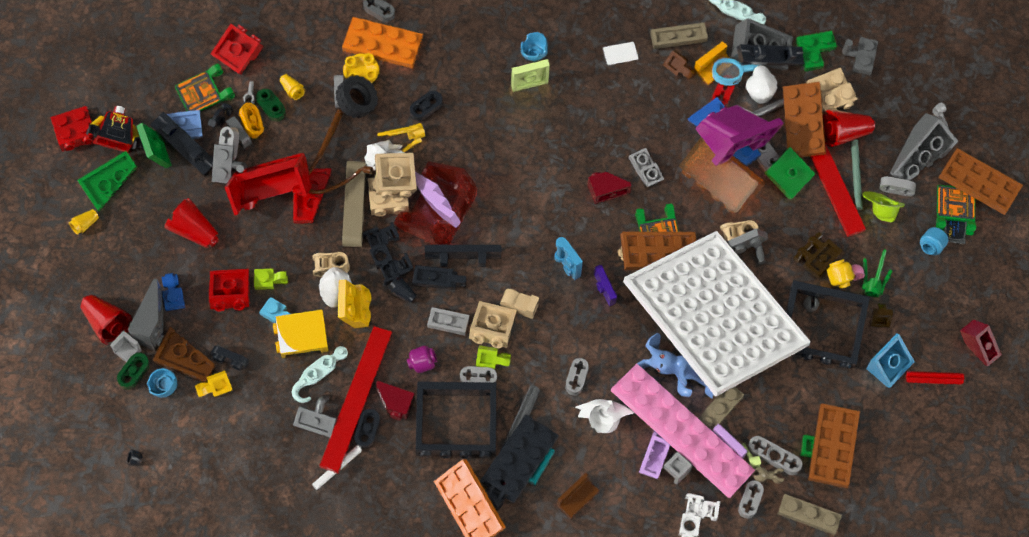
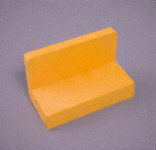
M723 41L695 62L694 69L708 85L715 81L712 76L714 63L722 58H730L726 54L728 46ZM719 66L716 72L721 76L733 66Z

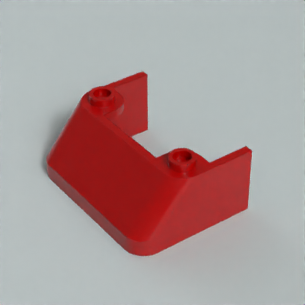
M299 153L248 167L243 172L236 171L233 173L225 186V190L234 215H238L243 208L244 210L254 208L258 200L291 191L294 194L297 193L298 196H307L311 189L306 156L304 153Z

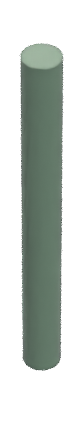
M855 139L851 141L854 199L856 209L861 210L863 205L858 140Z

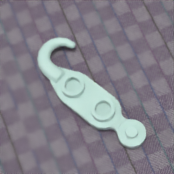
M709 0L723 13L741 21L749 18L761 24L766 22L765 15L761 13L755 14L749 6L735 0Z
M339 346L335 349L333 355H324L306 368L299 381L292 388L293 398L300 403L310 401L311 397H300L298 394L299 390L305 386L318 383L335 369L338 360L346 359L348 356L347 349Z

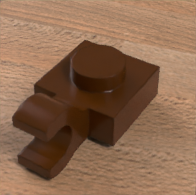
M672 50L663 64L676 76L682 73L686 78L691 79V77L694 78L697 74L695 69L687 66L689 60L676 50Z

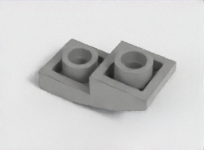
M647 148L629 155L633 167L646 187L664 180Z

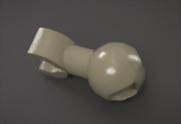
M756 467L752 473L753 479L758 482L772 479L773 482L780 484L784 481V479H780L775 475L776 473L780 474L783 472L781 468H777L775 471H767L763 467Z

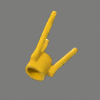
M418 123L409 127L384 131L377 135L393 136L407 133L409 139L414 141L401 150L406 152L414 145L422 142L421 138L425 137V131L422 124Z

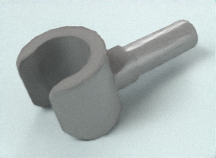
M253 81L249 82L248 93L243 96L244 103H246L248 98H252V104H255Z
M941 102L933 108V114L939 117L946 127L949 128L943 115L946 111V106Z

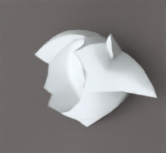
M390 140L367 145V154L364 157L366 165L373 167V171H376L375 154L405 153L400 150L403 145L392 144Z
M603 399L593 400L575 407L581 410L578 417L588 418L591 427L595 428L597 433L613 432L617 429L620 418L634 413L620 403Z

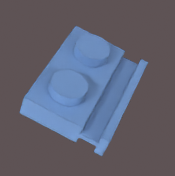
M200 110L167 114L192 139L203 138ZM173 129L169 133V136H171L176 131V129Z

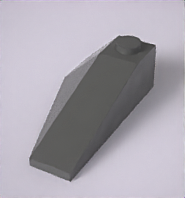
M925 113L911 131L890 174L894 178L911 180L919 174L920 170L930 167L938 158L945 157L957 144L958 140L940 118Z

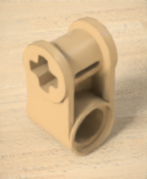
M748 220L725 223L721 225L720 229L727 242L745 234V230L752 231L758 228V225L754 221Z
M343 252L316 253L312 257L313 261H315L313 275L316 277H323L332 267H338L346 273L350 270L348 257ZM340 261H344V262H345V263H344L343 265H341V266H337V265H336V264H337L338 262H340Z

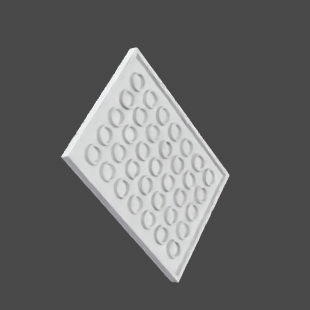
M717 231L624 277L623 282L715 397L808 347L811 342Z

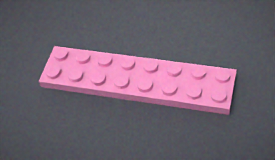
M638 364L612 387L611 392L728 498L755 471L754 468Z

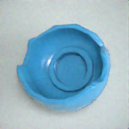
M542 33L527 34V39L521 42V54L527 60L538 61L544 58L548 52L547 38Z
M166 368L156 369L147 381L149 393L159 398L172 395L177 388L175 374Z

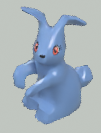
M656 333L649 338L646 347L652 357L637 363L643 369L652 367L661 374H675L678 378L677 392L683 397H690L692 395V390L685 387L687 380L692 379L705 386V394L713 399L714 394L682 355L676 356L670 351L659 350L660 333Z

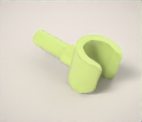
M741 444L747 450L748 464L752 468L760 467V457H752L746 444Z

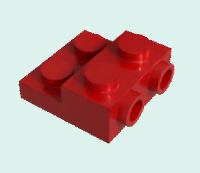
M230 24L211 52V55L241 75L250 61L256 59L264 46L260 44L262 40L252 34L250 37L247 35L246 32L248 30L238 24L236 27Z
M87 106L50 117L62 152L71 151L76 147L93 143L94 135L91 133L86 134L89 125L92 123Z
M249 269L210 271V309L221 312L226 308H234L240 311L250 306Z

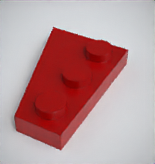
M332 168L313 169L310 174L311 189H326ZM309 192L304 197L303 195L298 196L297 193L294 194V224L313 223L324 193L313 194Z

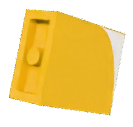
M323 310L276 316V323H273L274 334H278L279 341L275 342L276 351L281 353L282 358H286V355L317 350H320L321 353L329 352Z

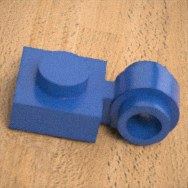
M173 273L165 274L162 277L163 287L168 288V290L162 291L165 310L171 311L185 308L182 288H176L179 285L178 275Z

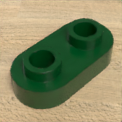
M270 89L258 91L256 94L257 104L268 118L275 122L283 120L286 110L277 96Z
M133 354L117 375V382L121 388L126 390L134 388L148 370L149 360L145 354ZM139 362L143 363L141 367H137L136 365ZM127 378H131L130 382H125Z

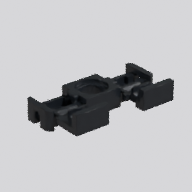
M393 222L390 223V226L380 229V232L377 227L363 232V239L366 238L371 247L369 251L377 269L380 268L384 276L383 284L385 286L390 285L391 281L399 277V274L401 276L413 271V265L407 252L404 253L401 260L396 261L395 259L393 262L386 246L392 240L395 242L400 240ZM383 252L387 256L384 260H378L376 255Z

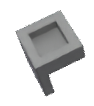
M125 331L110 345L113 352L125 362L133 354L142 351L139 343Z
M677 452L663 468L675 478L674 483L678 485L690 472L692 464Z

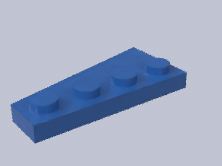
M716 97L690 116L688 121L697 127L710 113H717L725 106ZM748 145L737 150L733 156L747 167L762 155L758 149L753 151Z

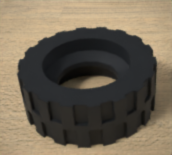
M350 76L337 87L335 93L337 104L347 116L360 119L372 112L378 104L375 87L362 76ZM351 89L357 90L364 99L362 105H358L352 100L349 93Z

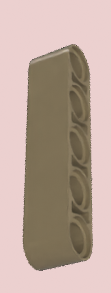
M347 161L346 179L359 168L364 167L366 162ZM363 171L345 184L343 247H362L366 173H363Z

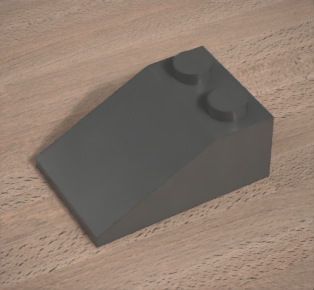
M747 18L735 27L731 58L739 61L737 46L740 44L792 46L793 37ZM763 65L781 70H788L789 66Z
M155 278L128 328L131 337L139 345L154 351L161 345L165 337L163 293L158 280Z

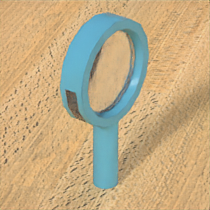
M722 58L714 63L712 76L716 82L731 86L738 84L742 80L743 73L754 71L755 67L759 65H741L735 59Z

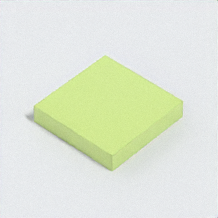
M548 59L512 68L511 87L513 92L547 84L550 68Z

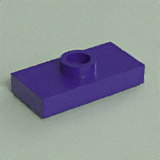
M598 265L594 268V276L597 280L596 286L599 293H603L610 307L616 304L617 295L603 266Z

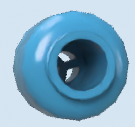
M929 228L921 237L920 246L926 254L938 255L947 246L948 236L940 228Z

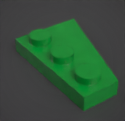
M127 151L77 181L99 213L136 170L137 166Z

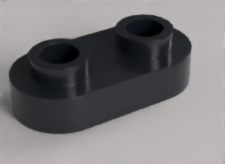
M429 91L410 106L411 118L416 121H422L433 114L443 104L442 95L437 91Z
M214 346L210 353L214 361L221 364L223 362L228 363L233 369L238 371L246 369L249 364V360L244 356L220 346Z
M366 409L360 415L354 436L355 442L360 448H369L375 441L380 424V416L374 409ZM372 418L374 419V421L372 423H368L367 419ZM364 436L369 438L365 442L361 440Z

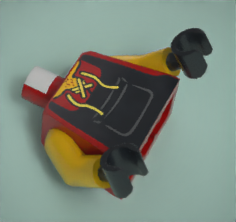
M115 106L114 112L107 111L105 116H99L89 125L86 131L87 135L88 133L94 135L93 144L122 152L127 151V153L131 146L132 149H136V147H140L141 150L144 149L137 128L133 125V119L124 116L125 108L122 106Z

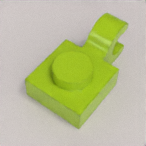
M274 268L254 269L255 290L274 289V284H288L287 272L275 273Z
M479 345L476 366L495 369L496 364L509 366L511 354H497L498 348Z

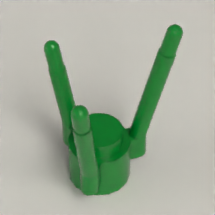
M886 249L882 252L876 277L870 278V281H868L867 259H863L865 276L862 289L870 297L877 298L883 295L884 288L893 272L890 269L881 284L879 279L885 261Z

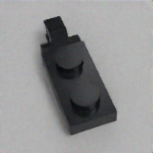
M415 265L412 281L414 286L449 290L456 287H466L467 276L458 275V272L453 271V269Z

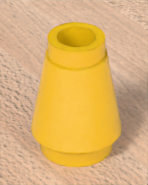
M284 74L280 78V82L289 98L298 100L304 95V86L288 74Z
M91 209L73 217L69 225L77 235L83 234L99 219V216L95 210Z

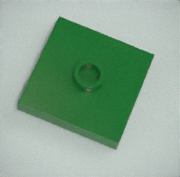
M143 123L137 125L147 158L166 169L172 166L162 136Z
M791 147L787 148L764 172L789 200L815 175L812 169Z

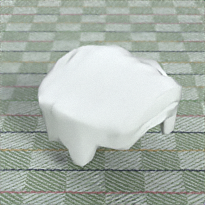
M759 65L755 67L753 75L747 80L746 88L755 102L764 104L774 96L777 90V81L768 68Z
M338 267L329 269L320 279L319 284L320 295L323 301L332 308L338 307L339 280H347L352 283L348 273Z

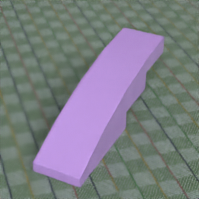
M415 171L416 186L422 196L438 215L457 228L461 222L456 213L452 211L448 200L443 197L444 195L439 186Z
M656 431L652 435L639 473L658 479L670 444Z

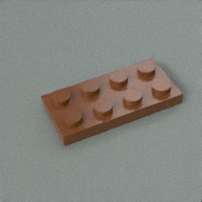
M820 81L784 86L787 148L791 147L799 157L826 154Z
M958 148L939 176L943 181L1003 215L1007 213L1023 186Z
M622 232L620 236L624 269L640 270L695 242V232Z
M820 404L808 480L843 488L849 487L860 411Z

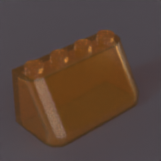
M701 137L679 165L682 169V174L689 179L691 177L697 181L696 185L702 190L707 189L711 192L710 196L717 202L721 200L729 212L732 214L734 212L739 213L766 183L734 156L729 161L715 166L711 161L715 154Z

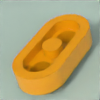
M248 102L240 108V118L248 136L258 138L263 133L264 126L258 108Z

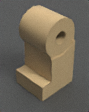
M506 289L500 305L515 309L517 314L533 320L539 305V297L534 295L528 296L512 289Z

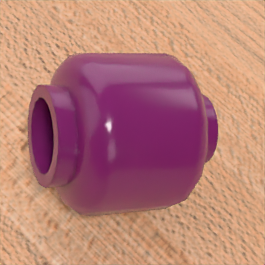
M426 345L412 349L407 359L409 368L411 370L414 369L419 374L432 370L437 362L433 348H429Z

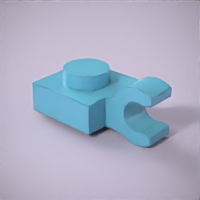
M271 297L259 312L261 316L273 323H276V316L291 314L286 312L287 307Z

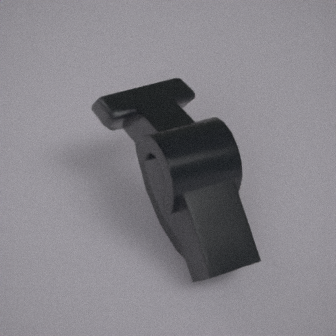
M223 103L214 116L209 119L208 125L222 127L225 123V117H230L233 113L232 106Z

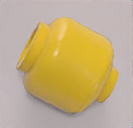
M844 259L830 263L827 274L831 285L839 286V289L850 286V281L855 278L851 264L845 262Z

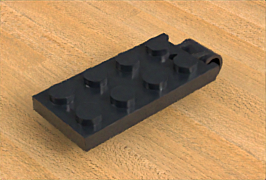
M526 414L480 480L481 484L488 487L485 492L497 512L504 504L505 499H508L513 504L516 502L559 438L558 434Z

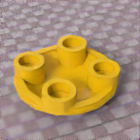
M370 53L356 54L346 58L343 74L345 79L350 76L359 75L372 83L379 75V65Z

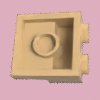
M841 68L806 82L820 81L823 114L827 113L825 112L826 110H837L841 107L844 110L854 106V102L857 100L851 83H847Z
M413 153L375 154L376 195H381L382 198H391L393 194H400L402 198L411 197V194H414L417 190Z
M368 178L371 215L381 217L386 214L394 213L401 215L409 212L408 197L402 198L400 194H393L391 198H382L381 195H376L375 178Z
M479 301L470 328L469 339H472L477 344L489 343L498 349L502 347L507 348L517 310Z

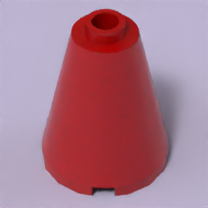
M832 109L826 110L827 114L823 115L824 131L827 139L825 143L829 147H835L870 135L875 129V121L871 116Z
M189 198L187 200L184 199L172 212V220L168 218L164 225V228L205 248L209 246L214 247L219 240L217 237L219 233Z
M89 295L82 299L80 308L102 343L109 345L108 343L113 342L123 331L129 332V323L133 319L127 311L96 295Z

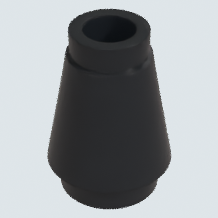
M396 277L388 287L391 294L408 303H411L417 296L403 278Z

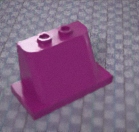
M735 105L730 108L724 107L717 113H710L700 122L696 130L714 152L715 157L711 161L715 166L729 161L735 152L749 145L754 151L765 146L784 123L780 118L768 122L747 109Z

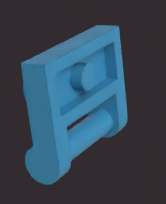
M559 237L556 240L557 251L555 252L554 259L562 263L565 273L576 280L581 277L583 261L567 239Z

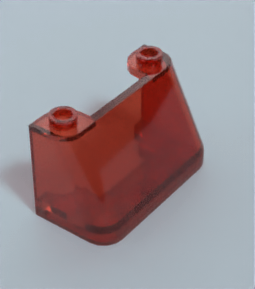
M428 161L422 170V176L439 186L444 195L443 197L448 200L452 211L456 213L462 223L477 195L476 184L464 168ZM422 194L419 196L411 213L401 211L394 221V224L400 230L433 245H450L461 225L460 223L455 228L431 208Z

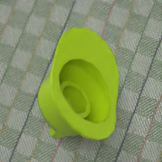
M870 191L863 192L864 198L872 202L873 214L880 220L890 223L894 222L900 207L905 206L904 203L894 201L882 194Z

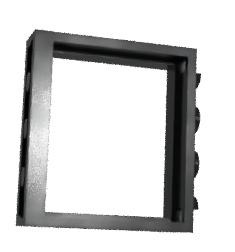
M793 280L785 311L790 318H792L797 293L861 307L851 357L807 347L795 353V355H799L801 359L808 361L817 359L820 360V363L826 365L835 363L839 364L840 368H854L857 365L870 297Z
M417 381L416 456L426 458L440 456V458L444 459L451 458L452 456H460L462 459H469L472 456H480L481 459L492 456L496 457V382ZM423 395L490 396V445L422 444Z

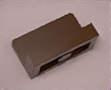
M587 473L579 478L557 500V506L570 519L599 493V490L588 480L589 475Z

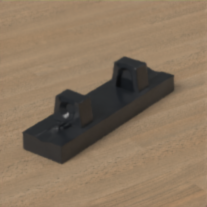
M749 44L737 46L739 64L802 66L805 64L802 47Z
M164 111L150 124L204 177L213 169V157ZM173 129H176V131L171 136H169V133Z
M425 245V259H440V267H448V259H478V267H486V259H501V245Z

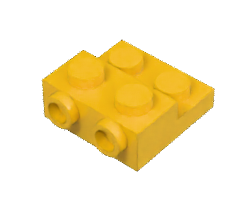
M339 280L338 318L353 328L369 327L371 312L369 310V304L371 303L370 290L362 284L353 285L347 280Z

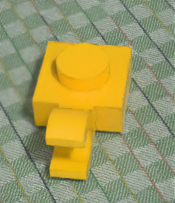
M225 370L208 376V383L195 385L199 397L211 392L215 397L232 390Z

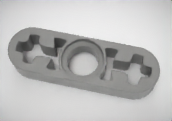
M755 436L749 441L748 449L752 455L759 456L761 460L776 468L783 469V472L789 475H796L800 472L802 461L798 456L760 436ZM757 442H759L761 448H758V450H755V449H754V446H755L754 444H756ZM766 447H769V449L766 452V455H764L763 453ZM777 451L780 454V459L772 460L769 453ZM784 456H786V462H784L783 465L780 464L783 461ZM792 461L796 462V467L790 469L789 463H792Z

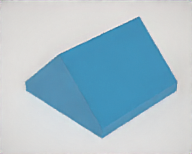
M896 334L871 359L866 369L886 387L890 388L915 361L900 334Z

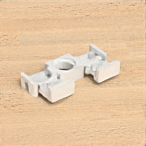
M687 494L685 499H688L686 514L683 513L679 535L682 537H698L701 519L709 517L712 521H717L720 501L716 503L705 501L702 496ZM692 521L695 523L696 528L693 531H688L684 527V523Z

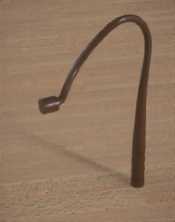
M342 110L336 111L322 146L309 168V176L336 132L344 114ZM365 165L350 177L334 186L323 190L310 189L309 192L313 194L329 192L348 183L362 171L363 173L372 174L373 167Z

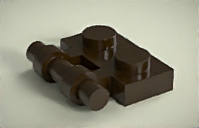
M820 232L811 236L807 240L808 243L804 247H800L796 251L797 254L793 257L797 263L805 259L807 262L803 267L817 279L830 267L829 264L833 263L843 252L830 239L823 244L820 241L823 238ZM813 247L818 249L813 255L809 252Z

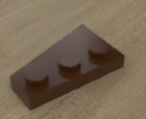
M169 327L153 359V362L204 383H208L207 377L212 375L216 367L211 360L189 344L172 327Z

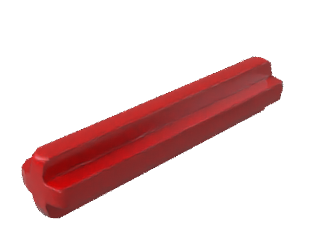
M908 371L906 373V382L962 385L964 383V374Z

